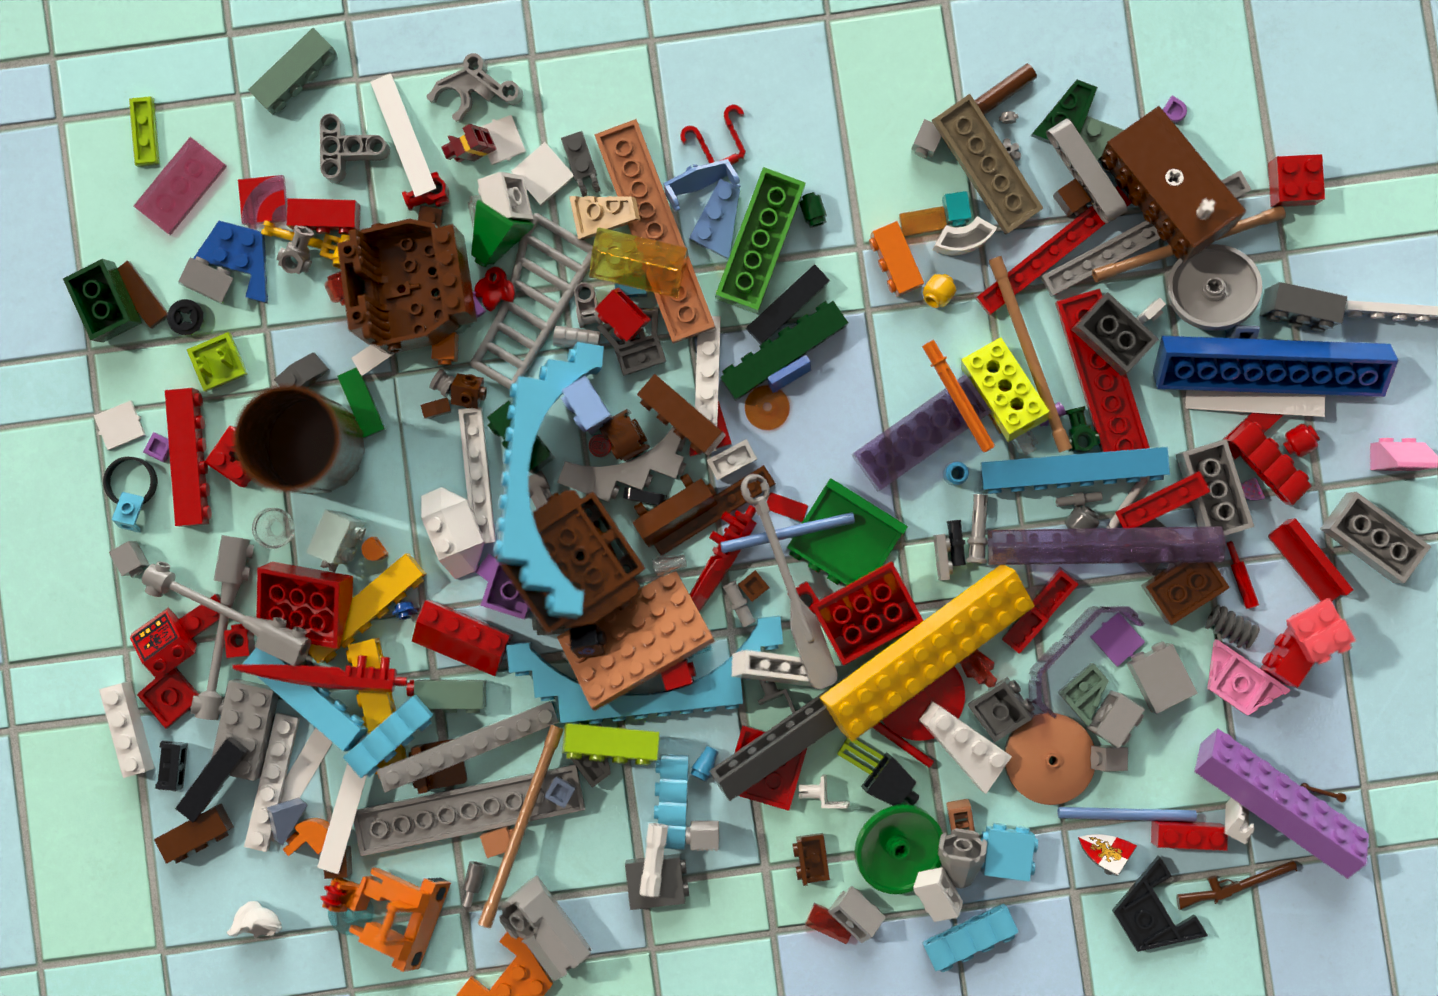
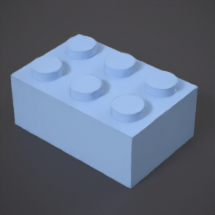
M586 376L562 390L565 395L561 397L562 401L572 414L576 413V416L573 418L584 433L588 431L593 435L600 430L604 423L612 419L609 411Z

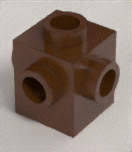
M457 373L451 385V404L478 409L481 401H485L487 395V387H484V378L476 377L472 374L464 375Z

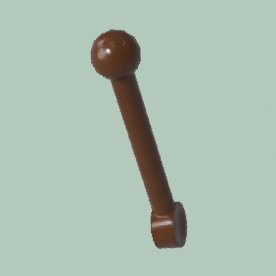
M1307 783L1300 785L1308 791L1336 798L1339 802H1345L1347 798L1343 793L1335 794L1310 787Z

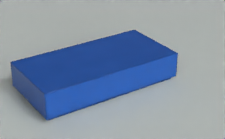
M807 355L768 377L769 388L773 393L811 371V361Z

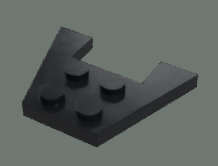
M1160 856L1153 860L1112 909L1113 914L1137 952L1208 936L1194 914L1175 925L1153 888L1172 877Z

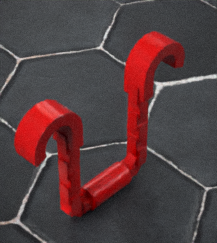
M729 105L724 111L725 124L728 130H730V134L739 150V154L736 155L735 153L722 159H728L731 165L739 162V159H743L746 153L728 116L733 111L737 112L739 117L744 116L742 108L738 105ZM689 125L684 127L680 134L683 145L687 142L685 135L689 132L694 133L706 155L708 163H714V159L700 131L695 126Z

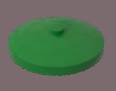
M912 805L887 807L873 815L858 834L854 851L857 868L865 881L878 891L888 894L914 891L913 887L918 872L940 867L941 861L938 849L943 832L935 819L919 807Z

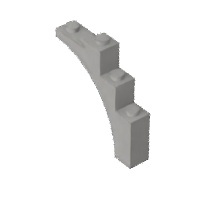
M673 426L665 438L650 451L636 459L618 465L593 467L581 466L565 461L557 483L586 494L594 492L597 498L610 502L611 498L616 499L620 488L616 486L617 482L644 490V487L649 488L653 475L650 474L651 470L677 479L678 475L682 476L687 463L683 462L684 457L677 455V451L682 452L686 439L682 440L673 432L675 430Z

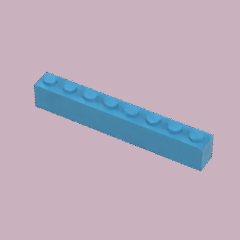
M1168 447L980 463L982 489H988V494L1002 493L1001 488L1010 487L1011 492L1025 491L1024 486H1034V490L1048 489L1047 484H1057V488L1071 487L1072 482H1080V486H1091L1097 480H1103V484H1116L1117 479L1126 478V483L1140 482V477L1146 476L1150 477V481L1164 480V475L1170 474Z

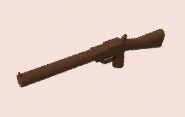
M1292 860L1239 882H1233L1230 879L1218 882L1216 875L1210 876L1207 879L1212 890L1177 894L1178 909L1182 910L1200 901L1214 900L1215 904H1217L1219 900L1230 897L1234 893L1290 871H1297V866ZM1225 881H1231V882H1232V883H1230V884H1228V885H1225V886H1223V887H1220V883H1222V882H1225Z

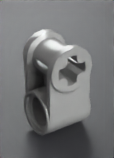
M588 283L578 284L575 287L574 296L579 327L583 328L584 325L593 323L602 324L598 317L599 313L595 310L599 304L597 303L594 288ZM584 288L591 290V295L586 300L579 297V292Z

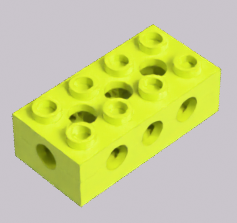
M1001 337L961 359L962 371L1008 442L1048 420V408ZM994 369L998 372L990 373L988 370ZM1001 388H1008L1009 391L1004 392V391H1001L1000 389H1001ZM1019 406L1021 410H1014L1012 407Z

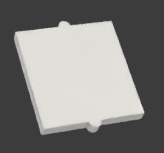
M512 115L499 120L493 119L491 123L481 126L488 129L497 149L487 154L491 165L504 160L510 161L512 157L526 152Z
M132 401L94 415L100 430L98 434L102 435L107 450L145 436L140 423L141 417L137 415Z

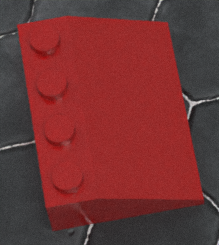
M273 561L257 568L256 618L272 621L275 617L282 618L287 621L286 627L293 630V627L305 629L307 631L305 637L311 639V644L334 649L340 647L353 598V576Z
M892 561L811 605L842 665L855 660L923 622Z

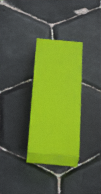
M151 96L129 98L135 165L137 167L160 165L154 98Z

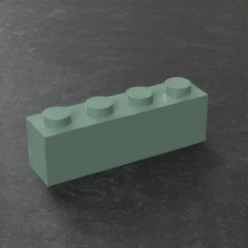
M312 28L257 80L248 91L273 115L275 112H280L291 97L297 96L301 92L303 85L308 81L314 80L318 75V71L324 65H329L337 53Z

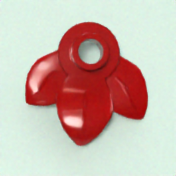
M500 267L489 268L485 277L480 279L474 288L475 296L478 298L482 297L483 305L490 312L496 308L501 299L507 302H514L515 290L513 283L507 280L505 271ZM496 274L497 278L493 281V276Z

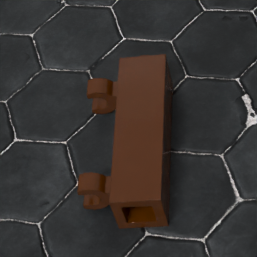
M688 473L680 477L686 488L649 512L642 502L635 505L634 508L640 517L632 523L646 545L651 547L717 505L718 503L714 498L717 493L710 483L706 485L702 478L693 482Z

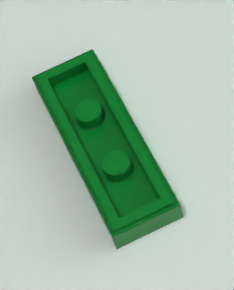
M357 367L337 375L352 412L356 417V421L363 431V437L367 438L385 430L386 428L365 379L361 376Z

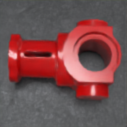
M438 172L430 174L435 186L442 185L443 187L439 194H433L432 191L415 197L413 191L408 193L406 191L402 192L409 211H412L413 207L424 203L427 205L434 203L437 207L449 203V188L440 178Z

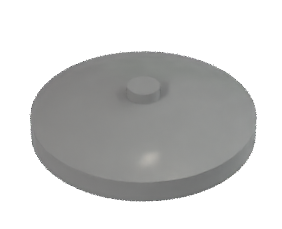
M1211 244L1185 263L1181 258L1177 260L1169 275L1167 294L1173 310L1188 324L1204 330H1225L1243 323L1253 314L1262 294V279L1257 266L1246 254L1230 246Z

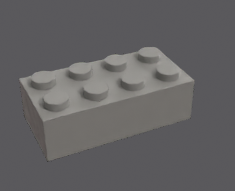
M1227 439L1175 454L1183 479L1201 471L1211 491L1190 501L1202 540H1213L1254 527Z
M1358 492L1346 493L1320 528V530L1392 583L1405 584L1431 548L1429 544Z
M240 679L228 681L212 757L225 739L231 736L249 750L230 776L252 781L261 777L279 695L267 685Z

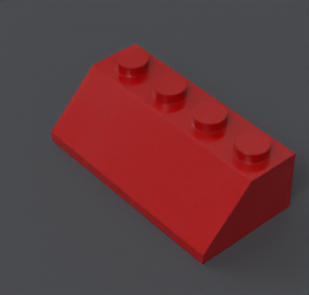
M425 600L416 621L412 642L492 676H496L507 650L506 645L510 643L513 634L435 601Z

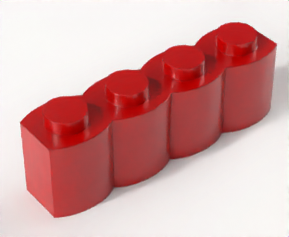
M1245 421L1227 439L1229 446L1241 456L1244 462L1256 472L1259 478L1271 488L1283 503L1293 506L1312 487L1308 481L1309 477L1303 471L1296 470L1291 457L1287 454L1282 455L1278 449L1279 445L1272 438L1267 439L1263 433L1264 428L1260 424Z

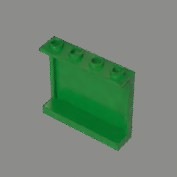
M830 478L802 523L850 512L854 515L855 523L793 537L786 548L790 550L788 554L798 561L803 558L810 562L808 567L817 573L822 570L829 574L827 579L839 585L842 582L847 586L882 567L908 526Z

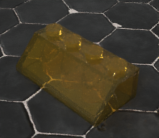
M598 227L592 248L589 277L678 298L689 255L688 249Z

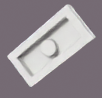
M746 439L713 456L707 462L714 476L719 480L757 460V457Z

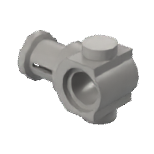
M297 225L293 229L295 234L292 242L287 244L286 249L281 248L277 255L278 265L284 271L291 274H300L302 271L307 273L312 264V261L309 260L310 250L307 246L309 240L313 238L314 232L307 227ZM291 257H294L297 260L298 264H295L291 260Z

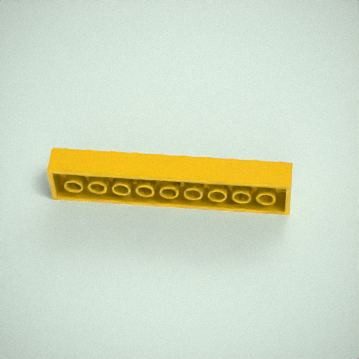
M1004 564L999 565L822 695L820 699L840 731L853 742L1035 607L1017 572Z

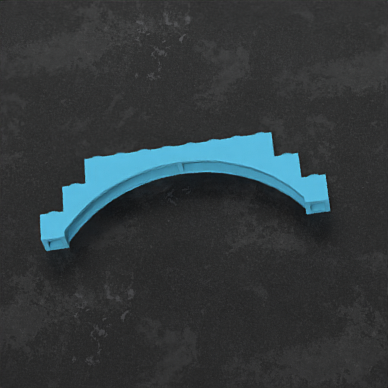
M577 342L573 349L569 350L568 362L548 359L545 365L540 367L539 379L519 376L516 382L511 384L509 396L513 397L512 405H509L507 419H511L510 427H507L505 441H509L508 450L505 449L503 455L506 472H503L501 476V486H504V494L500 495L498 508L502 509L501 518L498 517L496 531L500 532L499 541L496 540L494 546L497 562L525 566L521 568L520 581L523 582V589L551 592L546 598V608H549L550 616L575 619L582 614L584 591L577 590L563 576L541 541L530 506L528 470L532 447L538 429L550 407L563 394L562 390L584 376L587 377L590 374L597 375L602 369L604 346Z
M780 616L757 618L756 627L735 653L744 650L761 652L760 646H765V650L778 649V645L783 644ZM532 642L506 645L509 673L515 672V676L529 675V671H532L535 698L541 697V701L555 700L554 696H558L560 723L580 725V721L589 720V724L602 723L604 718H612V721L626 720L625 716L634 715L635 719L648 718V714L657 713V716L661 717L671 715V711L680 710V714L694 713L693 709L702 708L703 712L715 711L717 706H725V709L739 708V704H743L741 678L732 677V656L722 665L707 675L693 681L691 684L654 693H625L598 710L593 711L579 682L545 661L532 648Z

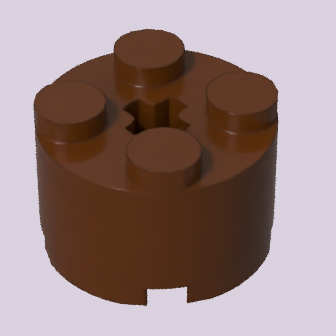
M629 409L613 416L611 420L600 427L606 440L609 439L613 445L611 451L615 458L625 462L650 448L649 445L644 444L648 440L636 418L633 420L629 418L628 415L632 414Z

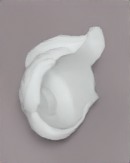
M250 901L239 908L235 914L231 929L227 931V934L237 937L245 932L253 934L254 938L261 935L274 936L281 931L282 926L277 915L272 910L263 908L258 901Z

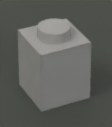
M924 119L911 148L915 151L916 155L922 158H932L941 139V135L933 122Z
M128 541L109 552L121 576L136 577L144 572L143 568L149 565L137 541Z
M1114 745L1091 746V769L1105 772L1128 771V748L1122 746L1118 748Z

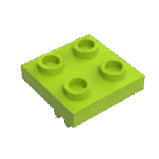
M230 332L187 349L200 384L205 392L248 375Z

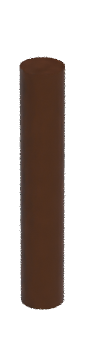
M1026 63L975 99V102L983 115H985L1035 80L1037 74L1033 67Z

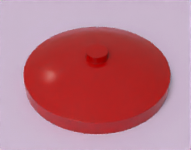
M955 666L882 719L883 723L895 734L909 740L925 741L934 739L933 735L919 719L932 701L959 719L965 703V687L959 671Z

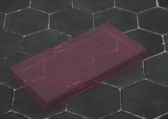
M189 137L134 204V207L167 234L171 235L225 170L227 165L192 137Z

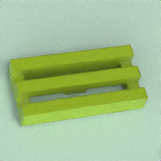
M846 738L837 755L866 773L871 774L873 770L844 753L845 749L874 767L878 763L849 746L848 744L851 740ZM857 739L853 741L854 744L881 760L884 757Z

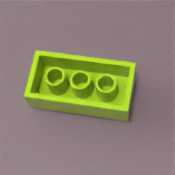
M567 723L564 726L561 754H566L567 759L580 760L582 756H589V761L603 762L605 758H612V763L626 764L628 760H633L635 765L648 766L651 765V762L657 761L660 732Z

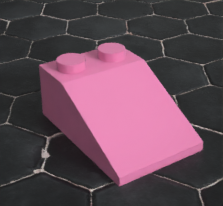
M1379 438V442L1370 443V470L1421 471L1438 468V455L1426 443H1416V438H1403L1402 442H1394V438Z

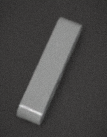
M1065 119L1049 129L1046 134L1050 143L1074 179H1077L1090 197V203L1102 221L1108 224L1127 212L1124 200L1069 119Z

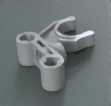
M476 53L468 54L463 61L464 69L437 81L432 91L427 94V99L432 103H436L438 96L443 91L448 89L456 90L461 97V106L452 115V118L458 123L462 122L464 116L472 108L471 92L473 91L489 102L496 94L510 105L519 104L523 98V92L515 82L505 81L499 84L486 74L488 65ZM474 62H477L479 68L476 70L472 67ZM515 90L514 96H507V92Z

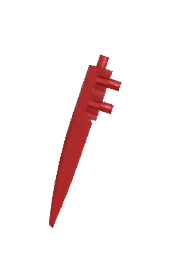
M750 505L745 514L736 510L734 513L736 514L735 517L725 511L721 519L730 525L724 529V535L722 536L715 531L710 534L709 539L718 543L717 547L712 549L715 555L710 556L706 567L689 594L699 612L714 593L741 551L740 549L722 553L720 542L750 536L757 524L752 520L756 513L755 507Z
M358 655L357 667L346 665L345 672L340 667L276 664L232 665L234 670L247 674L323 688L393 693L395 686H407V677H397V670L389 669L390 657H381L380 668L366 667L367 656Z

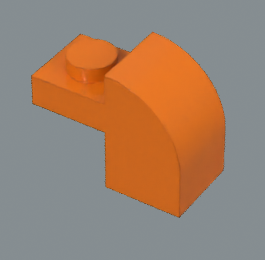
M321 818L303 820L294 826L297 832L286 840L288 845L282 850L290 856L307 842L317 854L321 853L330 823Z

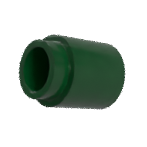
M815 192L803 195V200L799 204L805 222L809 224V227L813 228L826 223L825 217L827 214L821 196L815 195Z

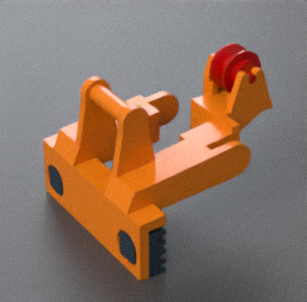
M372 868L370 873L373 876L363 877L360 884L343 878H335L331 881L330 886H324L327 894L320 897L324 901L322 907L331 912H346L348 908L353 911L366 910L371 898L377 901H392L387 905L388 911L383 925L378 922H367L365 928L351 925L349 932L360 937L358 942L394 958L392 967L405 972L420 968L451 882L441 877L425 878L420 888L385 870ZM397 913H412L404 935L391 929Z

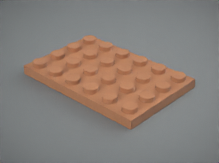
M675 569L640 588L637 594L630 599L632 604L623 610H620L618 607L595 622L605 632L607 637V644L604 645V654L578 659L570 649V629L557 636L593 711L598 710L715 642Z

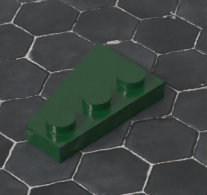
M1076 79L1031 136L1050 143L1046 132L1065 119H1069L1080 134L1098 87Z

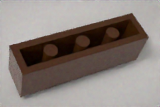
M656 374L637 393L642 399L639 403L648 411H651L653 408L659 414L656 418L666 426L669 423L675 427L673 432L682 440L688 438L692 442L690 447L699 455L704 452L709 456L726 436Z

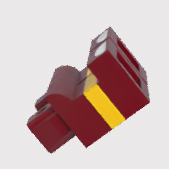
M473 124L463 127L465 134L459 138L448 136L450 142L441 147L445 158L448 160L454 158L456 162H461L465 159L476 161L497 150L488 129Z

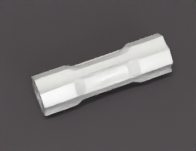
M648 824L646 855L640 886L641 895L659 897L668 825Z

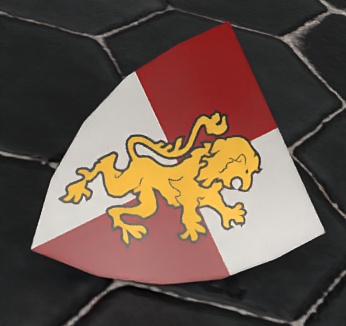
M1093 834L1078 837L1086 855L1096 865L1103 868L1107 875L1114 874L1118 876L1137 845L1115 836Z

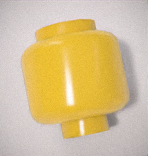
M947 274L933 275L923 288L924 301L933 308L948 305L956 293L954 280Z

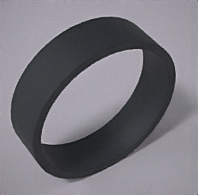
M121 457L113 461L107 467L103 477V487L107 496L114 503L118 504L119 499L111 489L112 473L122 462L136 460L146 467L150 475V487L147 494L143 497V504L148 502L157 489V475L154 468L147 461L136 457Z

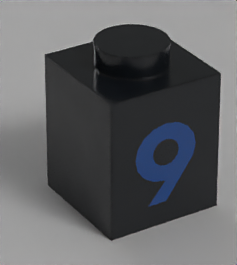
M596 623L570 628V649L578 659L604 654V645L607 644V637L605 632Z

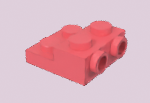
M1325 599L1286 620L1308 662L1325 663L1331 659L1330 654L1336 651L1338 653L1348 651L1352 648L1351 643L1356 641L1346 621L1341 620L1330 599Z

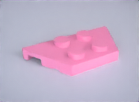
M1214 640L1207 689L1245 715H1250L1257 711L1259 707L1266 706L1277 697L1290 692L1289 688L1221 641Z

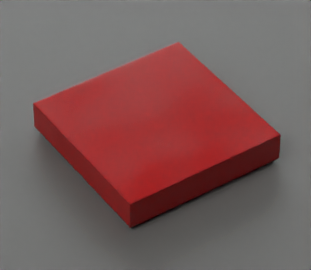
M176 667L157 680L155 678L137 694L165 729H168L191 709L193 696L199 695Z

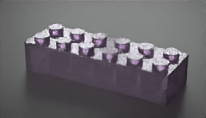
M966 374L959 378L958 382L980 420L991 413V409ZM945 388L854 452L852 457L878 492L969 427Z

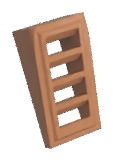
M969 799L947 802L950 829L969 827L968 830L975 831ZM967 818V820L955 822L957 819Z

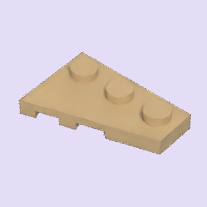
M569 196L578 239L585 240L640 220L636 198Z

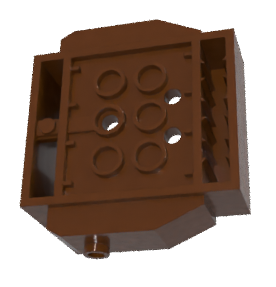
M405 219L387 224L376 223L371 225L370 228H365L361 231L358 229L350 230V240L337 243L348 330L368 345H373L381 352L395 354L436 345L459 329L458 325L477 322L465 237L453 224L437 227L434 223L414 219ZM436 269V274L431 275L432 270ZM403 287H406L405 292H404V293H400V290H401ZM440 291V294L434 297V293Z
M565 490L561 494L556 492L546 499V504L532 512L541 541L554 564L577 590L584 591L582 614L577 619L550 616L549 608H546V598L551 592L523 589V582L520 581L521 568L525 566L498 562L547 635L562 625L565 629L594 624L619 607L620 610H623L632 604L630 599L637 594L640 588L634 577L645 569L595 493L591 492L581 499L575 490ZM584 510H591L592 516L588 517ZM600 519L608 531L603 533L594 522ZM614 540L625 555L619 560L611 545V542ZM582 552L585 556L584 560H577L576 554ZM624 565L630 567V572L627 574L622 568Z

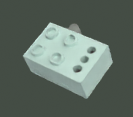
M325 510L306 553L323 560L320 567H328L330 571L335 573L338 564H348L349 561L354 559L357 552L355 546L358 540H362L366 532V528H364L366 522L340 511Z

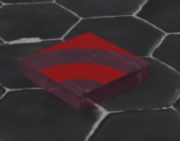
M283 175L238 179L241 220L244 226L264 224V220L272 223L287 221V197L285 177Z

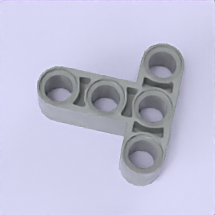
M325 114L321 118L320 169L323 176L331 183H340L344 180L346 161L384 160L389 156L390 147L383 137L379 135H345V126L335 114ZM332 122H337V127L334 130H328V126ZM337 144V150L329 153V147ZM354 144H360V149L357 152H351V147ZM376 144H383L379 152H373V147ZM338 167L336 174L329 175L330 168Z

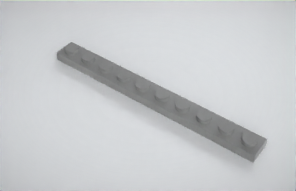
M1241 170L1221 180L1235 198L1251 191ZM1144 221L1041 276V279L1052 297L1092 276L1093 269L1111 263L1114 264L1161 238L1155 226Z

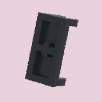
M161 741L159 745L161 748L159 774L155 789L178 791L183 788L188 743Z

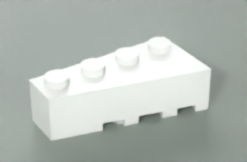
M932 701L919 719L920 722L942 745L975 786L987 794L1012 756Z

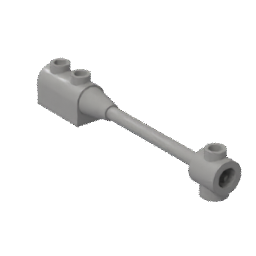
M221 535L214 581L222 582L221 604L231 608L243 580L248 581L250 567L245 565L246 559L252 558L254 545L249 544V539ZM222 614L219 617L207 690L198 696H193L190 714H195V717L200 719L218 720L224 704L222 696L216 692L225 643L224 631L227 630L229 618Z
M158 561L156 564L148 566L142 576V583L146 585L145 592L147 594L162 597L169 590L177 592L241 623L258 637L254 647L293 666L305 662L311 646V639L305 637L307 633L305 629L293 627V630L286 627L287 621L278 617L273 618L272 621L241 614L175 582V574L169 571L170 565L168 563Z

